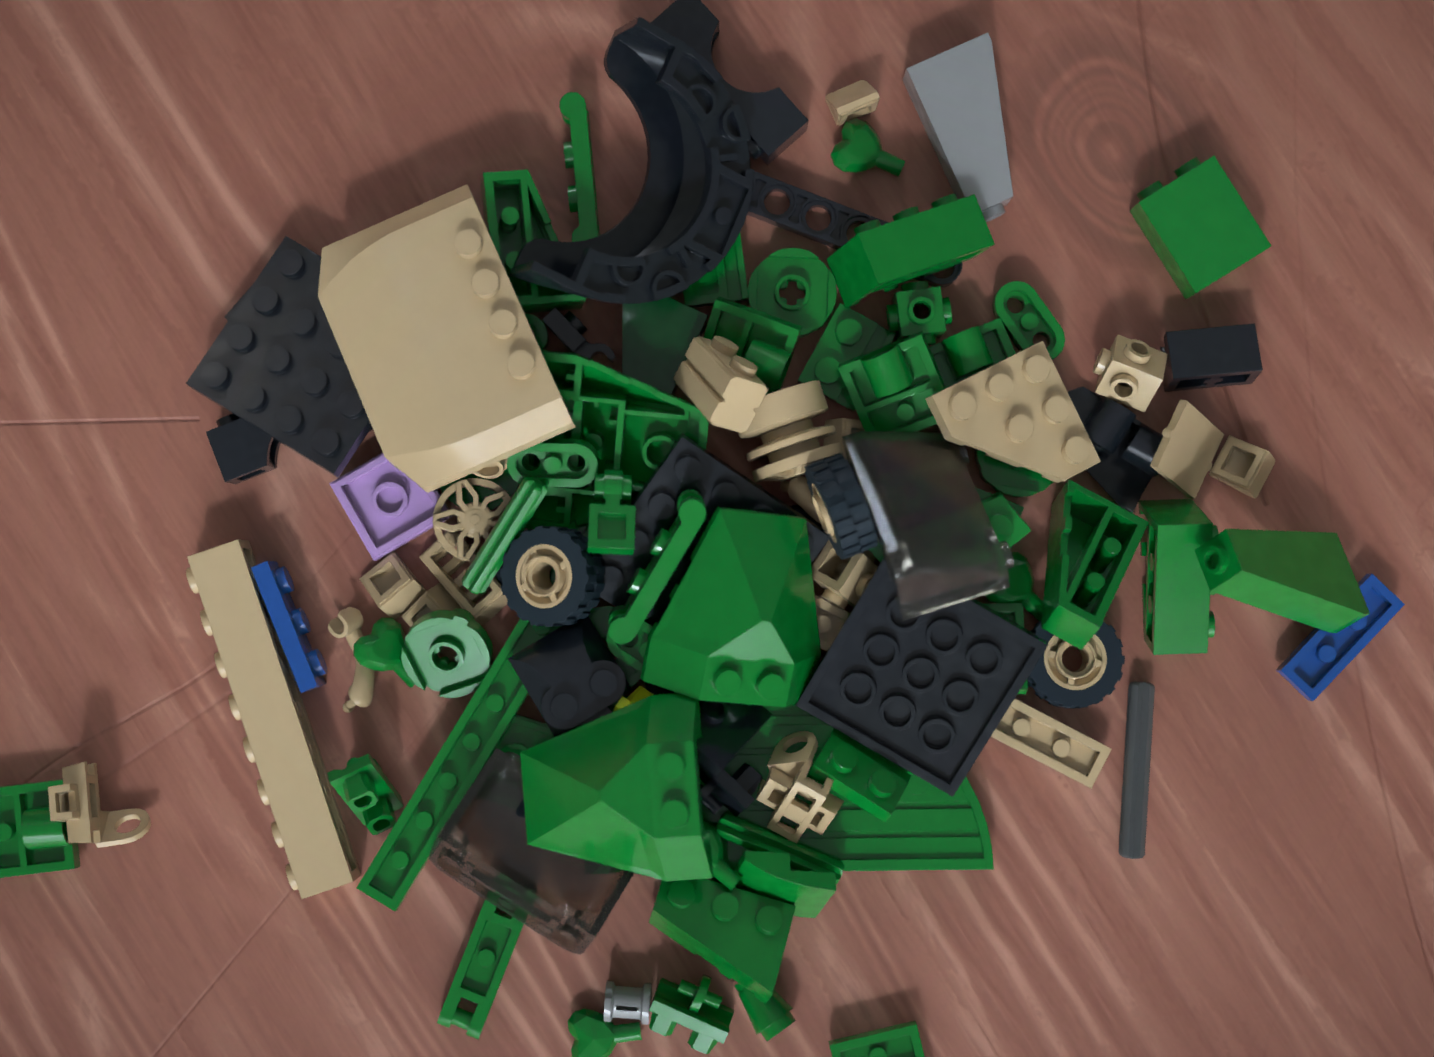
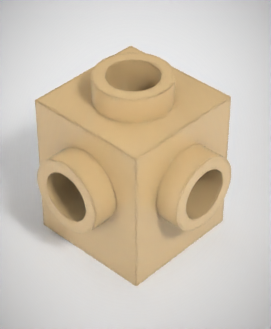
M1118 334L1110 350L1102 348L1095 361L1092 371L1098 374L1095 393L1117 403H1122L1145 412L1163 381L1168 354L1151 348L1143 341L1131 340Z
M828 540L812 565L813 580L825 589L821 597L842 610L846 608L847 604L854 607L878 567L874 564L876 557L872 552L867 550L841 560L830 540Z

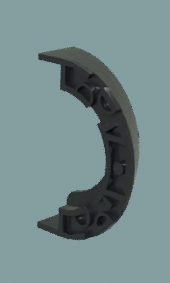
M639 16L614 31L605 52L604 68L609 78L621 88L632 102L645 132L648 161L645 181L640 195L629 213L617 225L595 238L577 242L535 239L526 243L519 251L509 274L525 282L601 302L638 304L657 301L688 289L690 285L702 278L707 272L715 269L735 243L744 225L753 192L754 169H750V154L747 140H750L751 137L740 105H735L727 89L720 81L723 77L706 58L682 40Z

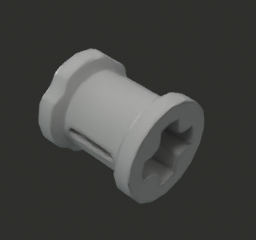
M607 980L604 1022H611L613 1018L638 1019L641 1021V1024L649 1025L652 983H645L643 987L616 986L614 981Z

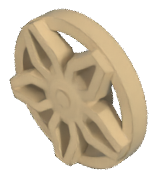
M469 478L452 484L441 494L434 508L433 528L437 540L452 556L463 561L472 562L476 557L474 553L481 544L480 538L487 539L488 532L497 522L493 521V518L501 516L511 497L498 484L486 479ZM473 486L485 487L495 493L486 496L482 503H480L479 494ZM465 487L473 497V502L467 504L462 500V488ZM456 492V504L460 507V510L452 508L441 512L446 500ZM502 498L503 502L498 509L491 512L487 507L488 503ZM452 515L457 516V524L455 525L440 522L442 518ZM442 530L453 533L461 531L457 537V549L448 543ZM466 536L474 538V543L467 554L464 553L463 539Z

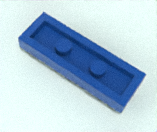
M265 561L251 567L300 692L311 691L325 685L326 682L323 675L328 672L321 652L318 649L312 650L306 635L311 632L310 623L304 610L301 607L296 609L290 592L294 591L295 588L285 566L279 567L277 561Z
M1366 574L1358 582L1370 612L1369 615L1338 633H1329L1315 628L1276 669L1308 701H1314L1405 605L1375 575Z

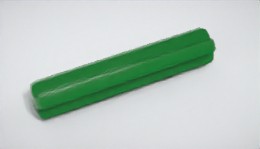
M525 477L464 574L462 585L469 589L470 592L479 594L487 590L504 563L502 559L504 554L509 551L511 547L509 545L514 539L520 537L545 497L548 488L536 477Z
M723 813L717 824L716 832L721 838L752 851L790 853V867L796 870L836 872V885L844 871V864L841 861L799 843H794L785 837L731 814Z

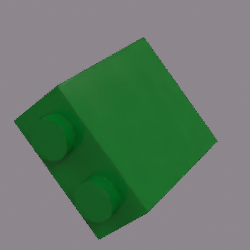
M1212 156L1203 163L1195 157L1176 169L1174 173L1177 179L1166 186H1163L1160 180L1143 189L1137 194L1140 202L1130 210L1133 218L1185 300L1271 247L1270 242L1215 156Z

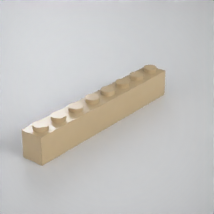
M237 539L188 556L190 568L186 569L187 580L192 591L195 594H200L205 609L200 611L201 622L206 633L209 636H214L219 651L214 654L215 663L221 677L228 678L233 693L229 695V705L235 719L242 720L247 737L243 738L244 750L251 763L256 762L261 779L257 780L258 792L262 802L265 805L270 804L275 818V822L271 823L272 834L278 847L285 848L290 863L286 865V875L291 888L294 891L299 890L301 899L355 881L361 876L297 682L252 573L251 567L257 565L249 540Z

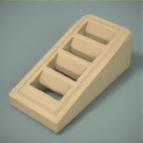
M446 531L443 534L445 539L452 547H457L459 533L457 531L454 533ZM463 539L464 553L467 554L470 545ZM436 540L419 558L462 609L469 611L479 624H486L508 602L506 596L502 593V585L498 581L497 576L495 575L484 593L474 594L469 591L466 594L462 590L465 588L462 585V578L467 569L455 580L451 578V575L466 561L453 557L445 566L441 567L438 562L448 552ZM492 588V591L476 605L475 602Z

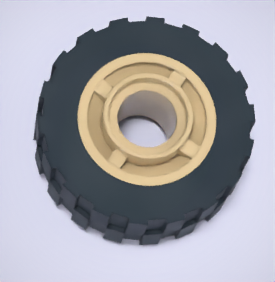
M837 453L805 466V476L815 511L840 559L844 560L877 547V533L866 498L844 455Z
M538 526L534 530L522 532V536L511 542L509 551L504 554L502 559L504 563L503 568L500 569V578H502L503 584L501 589L503 595L508 600L509 608L515 610L517 617L521 620H528L531 625L545 627L572 625L578 623V619H585L591 614L590 610L598 605L600 601L599 596L605 587V583H603V576L606 575L605 566H602L601 554L587 553L588 537H584L581 531L561 526ZM552 567L556 573L554 585L551 584L549 577Z
M1042 620L1035 624L1036 626L1031 632L1048 642L1046 650L1027 678L1028 686L1035 690V695L1040 699H1045L1048 701V704L1073 709L1097 704L1103 701V697L1110 695L1116 689L1114 686L1117 681L1121 680L1123 675L1121 669L1122 664H1125V656H1122L1121 647L1123 645L1121 639L1117 638L1114 633L1116 630L1111 625H1107L1103 621L1098 631L1081 650L1042 629ZM1068 647L1076 648L1082 656V664L1075 672L1066 669L1062 662L1063 652Z

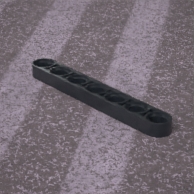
M754 171L753 192L747 215L837 250L849 241L846 233L851 225L856 223L864 224L878 219ZM771 192H782L788 197L790 207L783 214H771L765 208L764 200ZM812 208H823L829 213L831 222L826 229L817 231L807 225L805 216ZM879 219L881 225L888 223ZM963 264L954 265L952 275L947 278H937L932 274L927 277L922 275L913 279L928 281V285L933 287H947L956 281L962 271Z

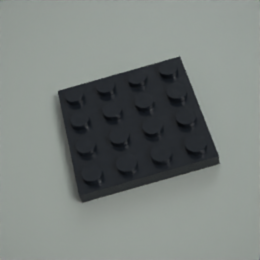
M285 236L186 384L191 389L319 467L339 477L372 425L318 298L321 256Z
M681 433L631 503V506H636L634 554H601L602 566H605L606 575L603 576L605 587L600 597L615 607L626 604L631 595L626 592L631 578L639 567L646 570L654 556L649 553L651 545L662 528L667 531L671 528L678 516V496L686 490H695L702 495L706 507V517L645 619V622L652 626L655 622H660L671 601L669 596L676 584L680 585L692 562L690 557L717 507L804 517L807 522L811 563L830 537L823 528Z
M888 549L810 678L796 706L953 797L1046 650L1048 642Z

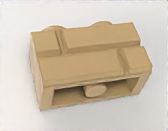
M700 336L693 338L685 354L687 360L681 362L673 379L711 425L739 433L746 432L756 414L753 411L754 408H759L768 391L765 387L766 385L755 375L758 367L751 361L738 356L736 353L739 347L721 336H714L713 340Z

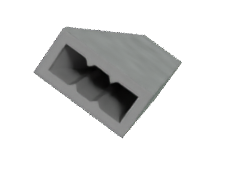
M987 32L906 68L903 82L953 193H956L958 199L975 194L985 221L989 222L1006 213L1004 206L1013 198V189L993 46Z

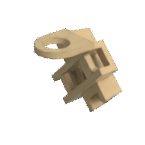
M809 731L792 733L778 742L767 765L770 770L766 781L762 779L756 798V800L774 809L767 828L794 843L798 842L806 828L822 835L844 803L842 799L829 793L834 780L827 778L824 784L821 785L807 777L818 748V741L814 733ZM797 742H807L806 746L797 752H785L788 747ZM798 794L812 802V804H807L806 802L796 798L795 795ZM784 816L797 823V825L793 829L779 820Z
M81 762L62 768L63 784L48 787L50 821L67 823L68 843H95L97 848L122 845L142 838L151 827V819L148 813L139 808L101 811L97 763L87 765V762ZM138 819L141 821L139 826L131 832H116L118 826L127 820Z

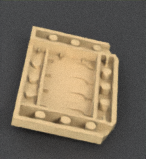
M468 184L322 248L318 298L382 452L392 465L407 475L425 492L429 493L575 428Z

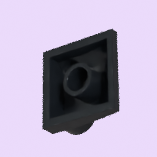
M588 616L585 619H578V623L563 625L508 658L554 737L587 720L632 690L622 669L616 663Z

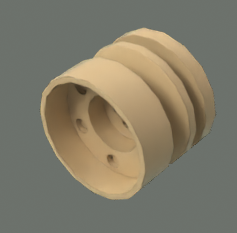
M819 380L798 384L767 394L759 408H754L753 411L756 414L748 430L739 433L741 439L761 436L763 445L746 454L748 462L768 457L770 463L752 471L755 483L763 481L782 482L805 475V466L837 453L844 454L840 442L820 447L818 440L837 432L834 425L813 426L811 419L829 409Z

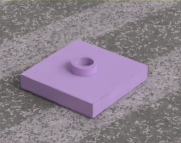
M383 453L329 483L374 561L379 560L433 528V512L441 496L439 491L435 489L429 493L425 492L418 484L392 465ZM446 503L443 505L441 512L448 510ZM452 516L442 518L440 522H444Z

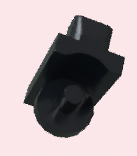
M698 762L701 803L714 815L724 805L737 817L755 800L751 795L761 782L762 776L751 765L747 763L742 764L732 776L723 769L716 777Z

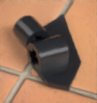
M1083 386L1069 391L1068 394L1101 460L1100 463L1086 469V471L1118 506L1133 513L1151 478L1159 474L1150 464L1163 438L1162 434L1135 419L1136 415L1107 397L1098 396Z

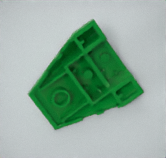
M541 350L575 425V428L566 431L565 439H582L595 447L600 460L597 474H604V469L623 470V475H632L631 502H622L621 505H631L681 433L706 449L709 421L694 404L577 353ZM530 453V465H538L540 463L539 458L535 454ZM575 454L569 457L570 463L574 466L579 467L585 464L584 458L580 455ZM594 479L583 487H547L545 497L525 528L535 529L538 526H561L568 529H577V526L588 524L589 504H602V501H594Z
M717 507L690 557L692 562L680 585L676 584L669 596L671 601L660 622L654 623L648 635L640 678L650 684L701 701L788 707L799 701L805 687L819 665L821 656L806 519L801 516Z
M680 693L651 695L520 752L527 845L663 881L713 878L710 830L704 831L696 744V739L702 738L699 700Z

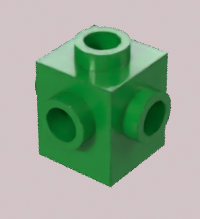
M916 281L901 285L902 291L895 292L891 299L892 304L886 305L889 332L895 331L898 341L923 331L928 345L936 344V338H941L946 332V324H952V309L949 297L942 298L941 286L929 288L928 281ZM924 304L928 307L929 316L925 319H919L914 315L913 307Z

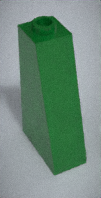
M1225 529L1195 549L1210 592L1329 633H1338L1370 614L1337 533Z

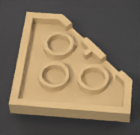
M1043 341L925 399L945 440L960 446L967 445L985 452L986 456L1017 468L1022 466L1042 474L1041 477L1056 483L1065 481L1101 462Z

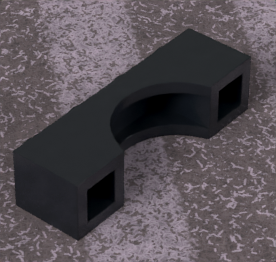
M676 0L651 22L694 48L715 68L712 50L719 36V20L701 0ZM723 78L720 80L735 105L739 104L751 137L747 141L749 154L753 160L760 157L768 166L807 131L809 120L779 87L766 92L752 93L731 86Z
M230 414L216 421L218 427L206 431L225 482L238 484L277 468V455L281 443L236 415Z

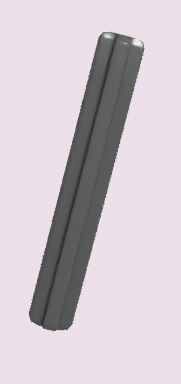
M1139 681L1130 682L1128 688L1119 854L1124 858L1140 859L1145 855L1155 695L1154 684Z

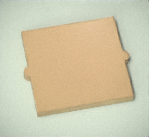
M1180 399L1168 427L1162 431L1163 438L1150 466L1186 497L1195 499L1207 472L1212 469V460L1224 434L1188 401Z

